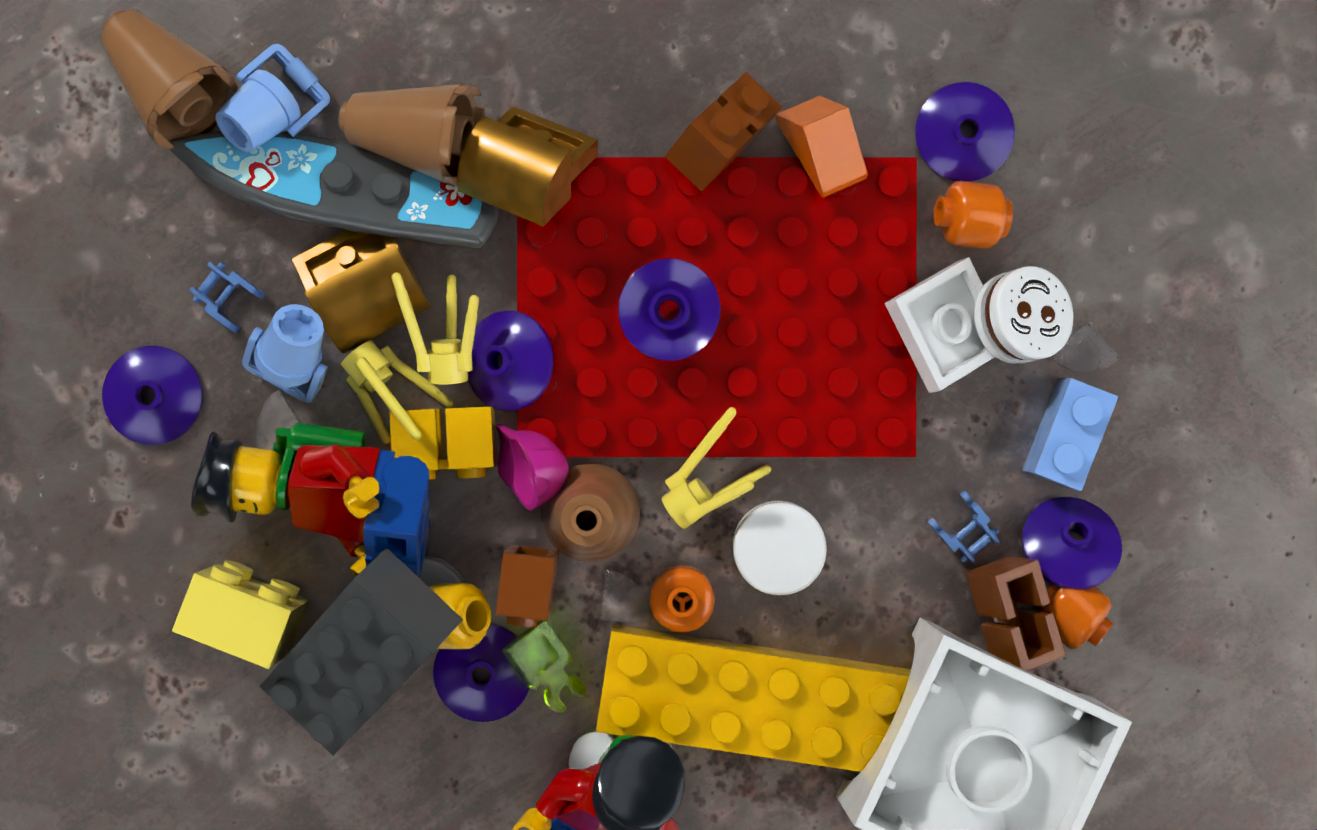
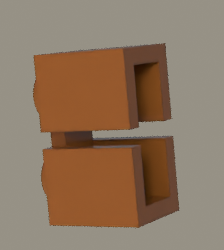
M745 72L721 94L717 101L715 100L689 124L665 157L702 192L761 134L781 110L782 106Z
M511 544L503 552L496 615L507 616V624L519 627H537L538 621H547L553 609L560 551Z
M1007 556L965 572L977 614L988 616L989 621L982 623L981 628L989 653L1026 671L1066 656L1054 614L1028 608L1018 609L1017 603L1044 606L1050 603L1037 559Z

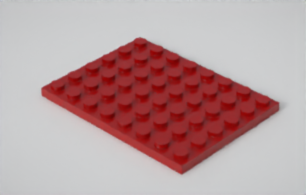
M596 157L571 182V199L544 226L517 216V311L531 316L541 324L549 336L554 354L553 373L545 392L530 406L517 410V431H534L547 436L561 450L564 457H689L727 409L733 407L737 411L736 416L704 457H916L917 368L885 303L917 285V157H863L868 173L867 178L823 198L820 196L798 157H737L702 192L666 157ZM660 259L684 260L700 268L713 282L720 300V319L713 337L699 352L680 360L665 361L643 354L627 339L619 320V299L628 279L645 264ZM666 301L661 304L659 313L665 320H673L679 314V307L673 301Z

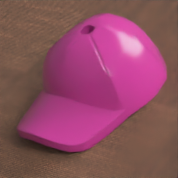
M502 424L494 425L500 437L499 476L526 509L532 511L543 506L560 492L568 477L569 468L563 453L543 434L534 431H515Z

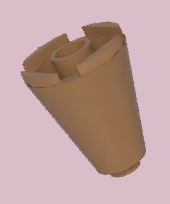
M138 10L116 12L105 22L101 43L149 136L157 145L171 149L174 148L171 141L208 133L217 125L216 113L226 103L225 100L230 89L235 93L238 88L235 78L227 69Z
M469 84L354 93L349 101L344 102L341 106L339 127L341 131H344L349 143L445 184L457 186L458 166L462 151L470 133L480 119L485 116L484 108L475 107L474 96L482 95L477 87Z
M585 463L570 467L563 488L555 497L541 506V521L549 541L565 556L582 562L604 561L619 554L634 538L640 520L639 500L631 483L616 469L598 463ZM584 510L593 512L597 518L596 526H584L579 522L577 515Z

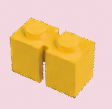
M493 406L445 409L447 458H443L441 409L405 410L421 432V437L418 440L413 439L394 414L389 411L391 451L395 452V458L400 456L419 458L426 464L429 470V480L436 479V470L456 469V478L486 477V468L498 465L496 427L494 426L496 425V418Z

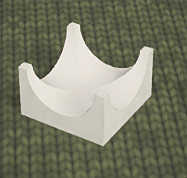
M920 617L912 633L915 650L910 676L893 721L866 767L854 779H844L836 795L853 825L862 830H1082L1132 722L1094 697L1081 691L1078 693L1043 679Z

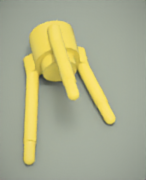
M398 272L393 273L391 277L396 296L416 353L417 372H428V382L431 384L448 385L466 382L468 380V371L473 370L472 349L478 316L479 297L472 295L469 298L461 345V340L457 339L456 276L453 274L447 276L446 339L431 341V350L427 351L402 276Z
M369 340L353 350L341 363V366L349 375L346 382L357 394L383 444H389L391 437L369 393L374 391L378 393L413 439L418 440L421 437L419 429L385 385L393 376L389 369L390 366L445 407L451 408L454 405V401L400 360L388 345L380 350L372 340Z
M733 407L727 409L682 467L665 480L670 491L662 496V502L670 516L683 529L688 528L707 513L752 490L754 482L771 472L769 465H763L712 494L699 478H695L691 482L686 479L736 416L737 411Z

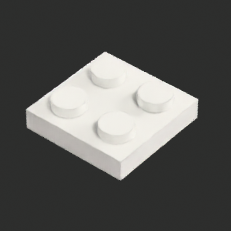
M969 257L956 261L885 303L929 393L943 390L995 358L983 345L976 330L974 309L977 296L983 285Z

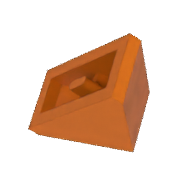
M818 96L776 114L775 120L822 198L867 178L868 173L848 107Z

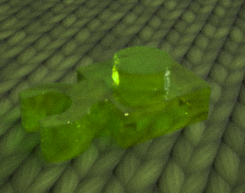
M538 621L537 627H529L501 650L529 690L536 691L542 685L545 687L544 700L552 711L563 713L567 710L564 703L560 700V691L564 686H568L574 696L583 697L586 694L582 681L575 676L567 675L563 670L574 659L547 621Z

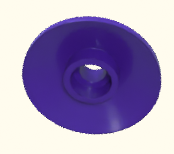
M972 82L954 83L936 91L922 106L915 126L916 145L924 162L936 174L952 181L972 182L994 173L1008 158L1015 138L1013 116L1005 101L990 88ZM970 121L976 126L974 138H965L961 135L959 130L961 122Z
M660 259L645 264L628 279L619 299V320L627 339L643 354L665 361L680 360L699 352L711 340L720 319V300L713 282L700 268L684 260ZM666 301L675 302L679 307L678 316L673 320L662 318L659 313L662 303Z
M500 311L484 318L475 329L472 349L473 370L468 371V383L475 395L483 403L493 406L497 410L515 411L533 404L548 387L554 367L553 348L545 329L534 318L518 311ZM499 352L503 356V365L500 369L497 364Z
M143 346L125 353L111 366L104 380L102 401L110 423L121 435L140 444L159 445L178 439L193 426L202 407L203 390L197 371L183 355L166 347ZM145 386H150L155 391V400L150 405L144 404L140 399V392Z
M1058 497L1047 500L1030 513L1023 526L1021 541L1025 557L1037 559L1043 579L1058 587L1079 590L1096 587L1108 580L1120 563L1122 540L1118 528L1107 513L1086 500L1073 497ZM1068 531L1077 532L1084 540L1073 539Z
M490 623L487 633L481 642L470 649H439L433 667L434 684L443 703L458 716L475 722L495 721L515 711L528 694L533 673L529 652L519 637L507 628ZM478 666L487 668L491 675L490 680L484 684L477 683L472 676L474 668Z

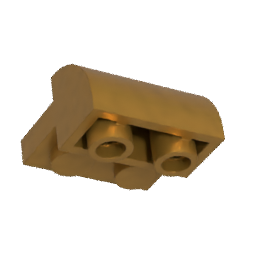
M514 106L497 121L483 116L470 133L462 151L457 174L458 191L544 226L571 199V182L598 156V139Z
M345 230L292 259L306 288L304 293L309 303L321 318L325 331L342 354L405 321L391 276L393 273L398 272L401 274L415 316L431 308L412 267L405 259L394 237Z

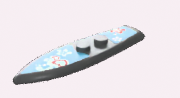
M221 131L203 133L171 141L174 148H171L170 151L194 173L219 190L245 203L275 214L314 224L394 238L482 248L491 237L498 221V207L459 192L457 186L445 184L359 146L304 133H298L292 137L289 132L282 131L250 153L236 148Z

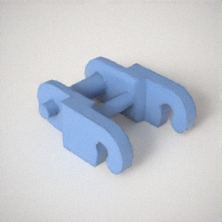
M209 262L207 265L212 271L198 289L192 286L189 288L195 295L192 300L198 304L201 300L207 304L203 309L205 312L231 331L238 333L241 327L231 322L230 318L223 314L224 308L222 305L236 287L243 286L260 299H263L266 293L256 288L253 283L238 272L232 271L230 274L225 272L226 265L220 262L217 266ZM222 277L229 284L215 302L207 294L219 278Z
M962 491L959 496L974 513L972 516L973 520L956 535L949 536L933 518L927 523L950 550L955 552L959 549L963 555L960 557V560L963 563L969 560L975 566L977 561L974 557L991 542L997 546L1001 544L996 537L1000 532L997 528L989 529L986 524L991 519L977 503L972 501L966 491ZM979 526L985 534L967 549L961 540Z

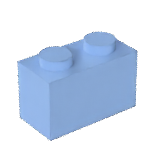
M1058 378L1022 471L1063 487L1082 491L1119 396L1073 378Z

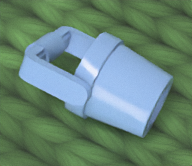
M273 44L236 75L235 78L242 83V86L216 113L215 119L221 132L229 142L239 150L250 153L282 131L286 132L288 130L292 137L296 136L326 109L330 103V95L318 83L319 79L298 57L294 58L282 45ZM272 58L284 68V72L304 93L307 92L317 103L302 118H300L299 105L288 88L271 73L260 70Z
M290 304L281 307L274 314L265 331L256 327L250 335L242 359L243 367L250 373L304 403H311L321 389L328 370V366L320 364L324 333L321 318L311 308L303 305Z

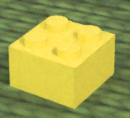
M225 560L223 565L216 564L194 573L172 632L270 669L290 652L310 600L299 596L300 588L289 582L272 578L270 584L251 577L253 569L234 561Z

